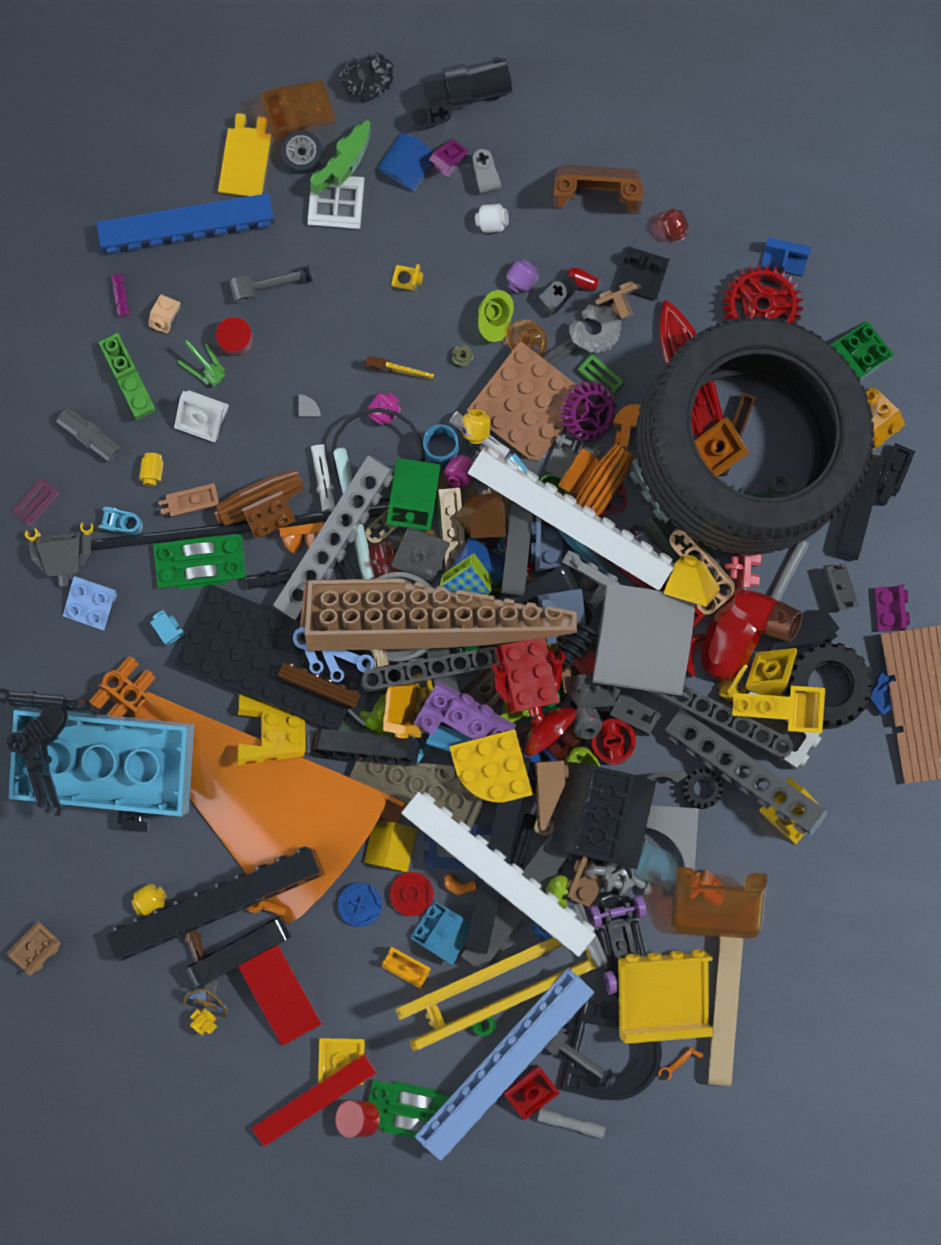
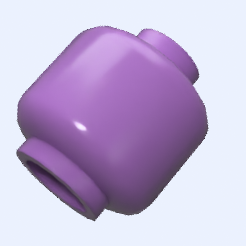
M525 259L523 261H516L506 274V278L510 282L508 286L517 293L520 290L528 292L538 279V273L536 272L538 268Z

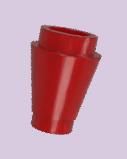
M577 266L576 268H569L567 276L573 277L576 280L577 288L596 290L599 278Z

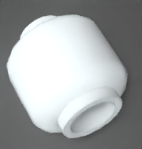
M501 204L482 205L479 213L475 214L476 225L480 226L484 233L501 232L505 226H508V211Z

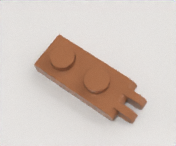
M215 483L168 494L165 500L158 502L159 507L168 505V508L160 510L161 515L170 514V517L213 508L220 503Z

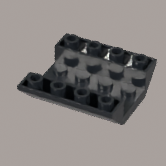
M569 762L568 778H565V785L560 798L549 850L580 855L637 869L656 781L599 766Z

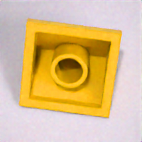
M789 648L756 652L746 688L760 695L780 696L788 685L797 649Z
M378 820L370 834L364 863L407 873L417 829L394 822Z

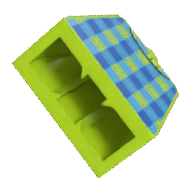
M473 553L442 574L440 587H445L448 591L453 592L462 590L491 596L489 593L493 580L478 557Z

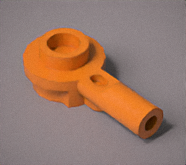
M266 900L246 908L251 913H259L262 910H266L283 917L287 913V908L267 902Z

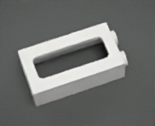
M750 691V693H749V694L760 695V694H758V693H756V692H753V691ZM739 722L736 725L737 731L745 733L749 729L745 722ZM759 732L756 735V739L760 743H765L769 740L768 735L764 732ZM803 732L806 738L798 751H792L789 757L780 760L794 769L798 766L803 767L810 757L807 755L811 747L815 749L822 739L819 736L820 733ZM781 743L776 745V749L780 753H786L789 750Z

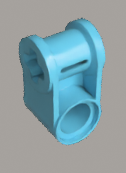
M103 507L102 524L99 525L98 529L127 535L139 534L142 531L143 522L136 514L116 508ZM135 519L137 521L136 526L133 529H127V522Z

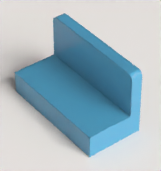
M439 725L433 735L430 733L426 745L451 753L450 746L474 739L460 731Z

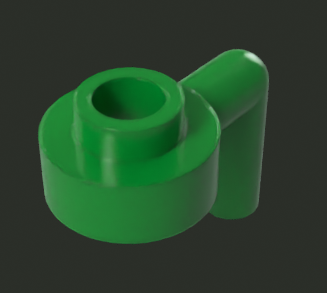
M490 1016L466 1028H473L474 1032L479 1036H488L495 1031L496 1020L493 1016ZM484 1020L488 1021L489 1027L487 1029L483 1027Z

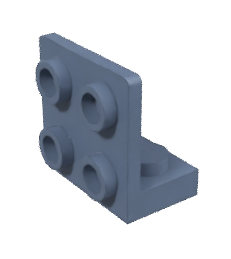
M537 516L536 521H532L531 563L535 564V571H553L562 566V535L555 527H541V518Z
M581 589L537 595L538 605L543 610L549 606L577 611V622L586 625ZM563 635L546 637V643H556V637Z

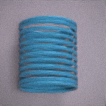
M443 424L434 425L424 434V452L430 463L439 464L440 467L447 466L453 456H458V437L451 427ZM436 435H447L456 443L454 450L447 456L442 457L431 454L426 448L429 440Z

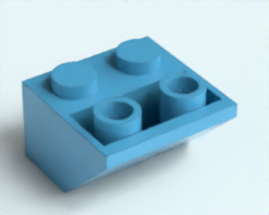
M434 900L410 938L453 965L466 944L471 923Z

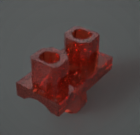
M390 541L368 546L371 558L370 565L373 567L375 579L388 573L397 572V568L392 567L394 555Z

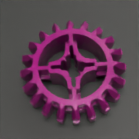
M583 381L581 386L578 384L574 385V391L567 390L568 398L562 397L565 405L559 406L560 409L564 410L559 416L564 419L561 424L567 427L566 431L572 434L573 437L584 441L588 439L595 440L596 436L603 437V431L609 432L608 425H613L611 419L616 416L613 410L618 407L615 403H612L616 398L610 395L611 391L605 388L603 384L594 381L589 383ZM596 394L599 399L591 401L587 396ZM580 421H586L590 425L587 427H580L578 423Z

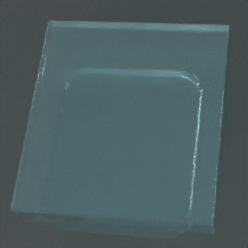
M645 842L634 876L670 891L681 857Z

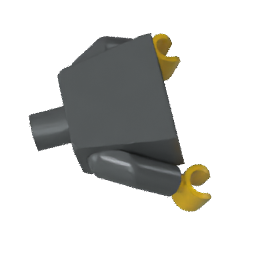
M81 523L82 536L79 532L40 537V532L34 528L35 536L30 537L29 531L26 530L25 536L30 540L31 559L42 571H46L47 576H58L59 586L71 585V574L78 573L79 568L85 565L91 552L92 537L90 535L94 531L92 523L91 529L88 531L83 530L84 523Z

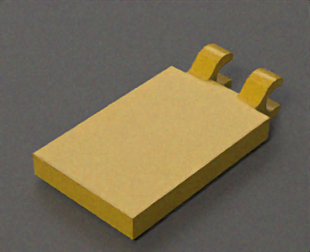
M236 113L235 129L228 128L218 188L219 194L240 197L263 194L272 138L271 134H266L267 117L258 116L257 127L253 129L245 127V114Z

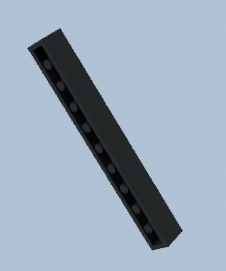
M308 846L299 848L295 851L296 854L292 856H280L275 859L273 864L268 866L267 864L259 865L254 868L255 871L252 873L238 874L234 876L233 881L228 883L226 881L219 882L213 886L214 889L207 892L206 890L198 891L193 894L191 899L177 900L173 902L172 907L167 909L165 907L158 908L152 912L153 915L146 918L145 916H140L133 919L132 924L127 926L122 924L112 928L113 932L106 935L115 960L124 961L324 876L325 873L316 850L308 848Z

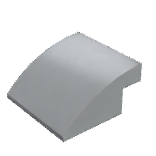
M607 583L604 593L603 611L598 624L599 636L596 643L593 683L681 696L689 657L695 603L665 595L663 591Z

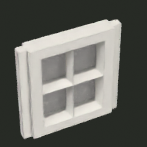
M350 176L340 187L332 182L318 195L311 191L308 225L360 229L365 178Z

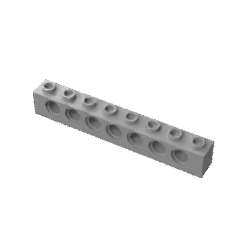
M367 456L273 606L294 620H300L302 601L296 599V591L298 589L304 591V583L308 584L307 574L311 570L316 573V580H329L334 573L333 566L336 562H340L346 554L345 547L348 543L351 544L357 537V528L360 524H365L370 516L368 511L371 506L377 505L382 497L380 492L384 486L387 488L394 477L392 476L393 469L373 456ZM369 477H374L376 480V485L373 489H369L366 485ZM360 495L364 499V504L362 507L357 508L354 501ZM346 514H349L352 518V523L348 527L343 524V517ZM334 533L340 536V542L337 545H333L331 542V536ZM323 551L328 555V561L325 564H322L319 560V555Z

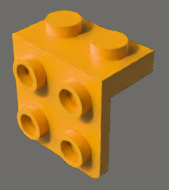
M871 387L866 391L873 414L871 420L874 423V438L872 441L874 442L873 450H875L892 435L898 433L905 426V422L900 410L875 387Z
M416 685L388 687L383 717V731L393 732L395 737L408 738V736L421 737L423 733H429L413 724L417 694Z

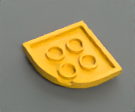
M515 729L450 746L457 775L466 789L475 796L491 802H507L532 795Z

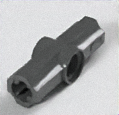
M69 407L63 410L56 421L74 435L78 442L88 449L91 448L108 462L117 455L120 446L102 433L103 431L89 420H84Z

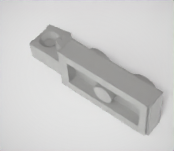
M568 551L562 561L564 565H568V567L577 571L578 574L605 589L607 583L620 585L617 582L618 578L608 572L604 575L597 571L599 568L593 563L587 561L585 564L581 562L577 553Z

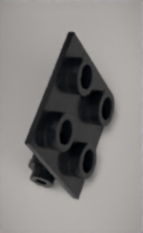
M628 246L615 287L619 288V286L625 283L634 282V284H640L641 289L632 293L657 300L670 259Z

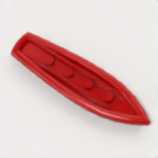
M664 300L660 315V342L664 360L667 364L680 347L694 335H697L688 319L668 300ZM711 381L698 390L693 404L692 423L698 438L724 419L715 381Z

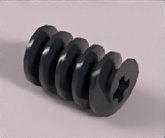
M577 622V633L569 634L570 637L563 635L562 640L565 644L557 643L556 645L565 656L562 666L569 671H572L569 663L577 665L574 657H583L579 650H588L585 642L593 644L590 636H599L587 625ZM552 650L554 657L559 655V651Z

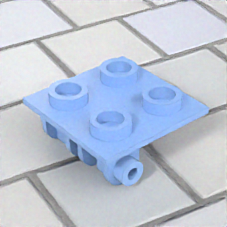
M74 576L63 616L105 630L112 602L117 597L116 590Z

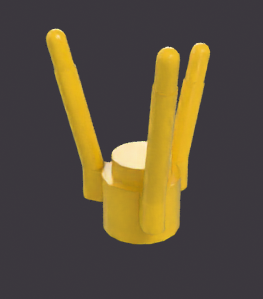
M746 664L743 665L733 682L727 681L726 683L720 681L717 686L720 690L717 694L730 703L733 702L734 693L743 694L747 690L746 684L739 689L737 683L748 666Z

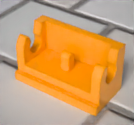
M391 947L386 959L382 963L383 968L420 989L431 971V968Z

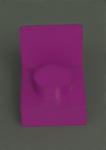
M452 138L435 151L429 160L433 162V167L446 177H450L470 151Z

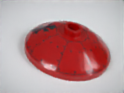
M573 707L555 708L545 714L535 716L532 719V726L526 733L523 753L527 757L533 756L555 741L576 717L575 709Z

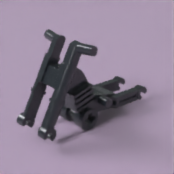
M2 688L0 693L5 694V697L0 698L1 703H9L10 706L16 708L25 706L36 707L42 710L39 717L37 716L36 719H33L23 727L24 731L22 733H11L7 738L6 744L11 752L24 757L28 776L38 804L37 807L42 809L47 805L44 810L47 814L54 811L57 807L55 816L60 817L64 812V808L60 804L50 773L49 764L52 762V757L48 755L47 746L58 739V736L66 727L68 722L67 710H86L96 716L99 714V708L82 698L36 693V691H9Z

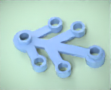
M300 627L294 632V644L298 648L305 650L310 662L311 672L321 673L324 665L317 659L315 651H308L306 642L301 641V635L305 634V627ZM322 650L331 672L330 677L334 682H340L344 679V672L339 669L334 655L357 664V668L364 673L374 668V658L371 655L359 656L347 650ZM364 659L370 661V666L367 668L362 665ZM314 663L320 664L321 668L319 671L313 669ZM335 671H339L341 673V678L339 680H336L333 677Z

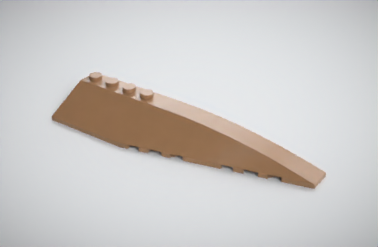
M401 579L308 581L305 627L308 651L464 647L509 643L577 633V611L549 606L543 610V608L537 607L533 603L527 602V605L506 598L502 601L494 599V596L462 590L453 592L440 586L436 589L425 587V584L418 582L409 584Z

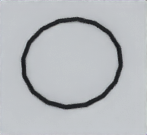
M383 408L362 410L346 419L334 435L330 452L333 472L338 480L339 476L333 452L336 449L339 435L349 422L363 414L375 412L398 417L410 426L417 437L421 453L420 462H424L423 441L413 423L398 412ZM390 496L381 497L379 502L390 500Z

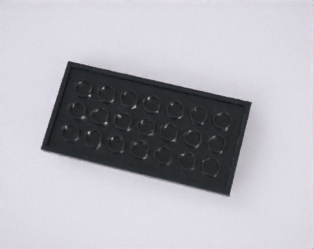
M209 584L174 663L175 666L329 730H340L346 712L349 709L346 705L278 678L282 664H287V662L295 665L297 669L304 668L308 671L307 673L313 674L310 670V662L305 650L298 648L293 641L294 632L300 628L299 620H294L287 615ZM305 634L301 635V641L306 642ZM322 650L315 651L317 659L324 665L323 671L318 673V675L324 680L326 678L332 680L330 677L331 672ZM347 650L359 656L365 654L372 656V652L369 650ZM334 655L339 669L344 672V679L340 682L333 681V683L336 685L339 683L343 684L348 690H357L364 672L357 668V664ZM364 659L362 665L367 667L369 660ZM314 663L313 669L319 671L321 668L320 664ZM335 671L333 677L336 680H339L341 678V673L339 671Z

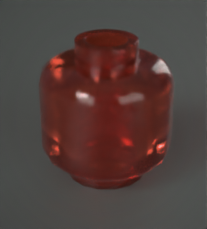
M672 208L660 215L661 219L658 221V226L667 240L675 239L677 242L687 236L686 231L689 230L690 224L682 210Z

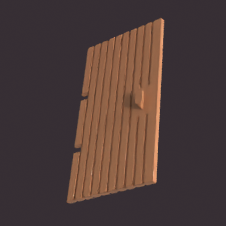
M941 625L881 634L887 676L895 675L896 680L895 682L888 683L895 727L903 726L904 731L896 733L904 784L941 779Z

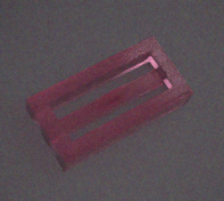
M41 478L13 511L31 526L59 492ZM44 485L46 488H45V489L40 493V495L33 501V503L25 510V512L22 513L21 510L24 508V506L32 499V497H33V496L40 490V488ZM51 491L52 493L45 499V501L38 507V509L30 516V518H28L27 516H28V515L33 511V509L40 503V501L48 494V492Z

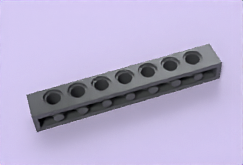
M683 709L678 711L665 729L669 735L668 739L677 746L682 744L687 748L685 751L695 759L699 756L705 760L703 764L710 770L714 771L717 769L722 772L721 777L732 784L734 781L739 784V789L747 796L753 794L759 798L757 802L766 809L771 807L776 810L775 815L784 822L787 820L795 824L793 827L804 835L807 832L812 836L827 816V812L823 807ZM691 731L696 732V737L693 740H686L687 733ZM707 744H713L714 749L711 752H703ZM724 757H732L729 765L721 764ZM743 769L750 770V774L746 778L739 777V773ZM760 782H767L768 787L765 790H757ZM778 795H786V800L783 803L778 804L775 802V798ZM797 807L805 809L801 816H794L793 811Z

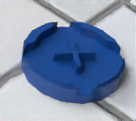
M357 882L350 884L339 896V914L346 923L352 926L364 927L371 925L378 919L382 911L381 896L373 886L367 883Z

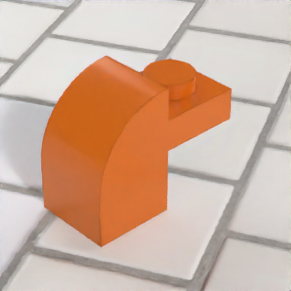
M631 404L622 408L616 414L613 422V427L621 428V430L616 432L615 443H619V446L628 450L630 429L636 430L637 418L641 407L639 404Z

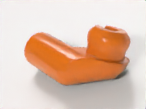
M448 874L444 878L445 887L456 895L477 891L474 880L462 883L456 879L454 874Z

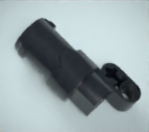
M494 57L493 61L467 67L461 64L443 68V78L423 82L428 105L415 108L410 114V121L418 128L443 124L451 119L452 109L473 105V101L498 95L502 98L511 94L513 88L506 59L504 57ZM440 107L443 110H447L443 119L440 116H433L434 121L430 122L428 109H431V113L439 112ZM418 112H424L426 115V120L422 124H418L414 120L415 114Z

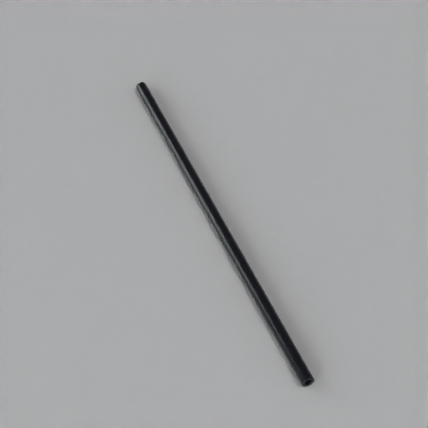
M389 504L371 506L368 511L370 514L369 518L378 517L389 508ZM332 511L294 515L296 521L282 528L325 523ZM347 514L343 517V521L348 520ZM243 521L226 526L225 524L93 539L91 541V551L252 532L248 522Z

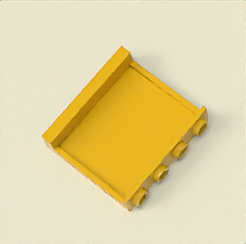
M694 949L691 950V953L671 951L670 955H661V953L653 952L643 957H639L637 954H628L626 958H619L620 1039L627 1044L713 1037V1027L709 1025L708 961H712V957L705 950Z

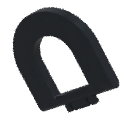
M589 998L579 1008L575 1024L567 1022L566 1028L572 1029L573 1032L565 1031L564 1034L569 1037L566 1043L580 1053L587 1022L619 1029V1005ZM661 1042L636 1043L638 1056L635 1065L627 1073L617 1076L614 1084L608 1089L603 1084H600L601 1079L591 1071L576 1068L577 1062L565 1053L560 1052L559 1058L566 1059L560 1089L614 1101L634 1097L652 1083L659 1071L662 1059Z

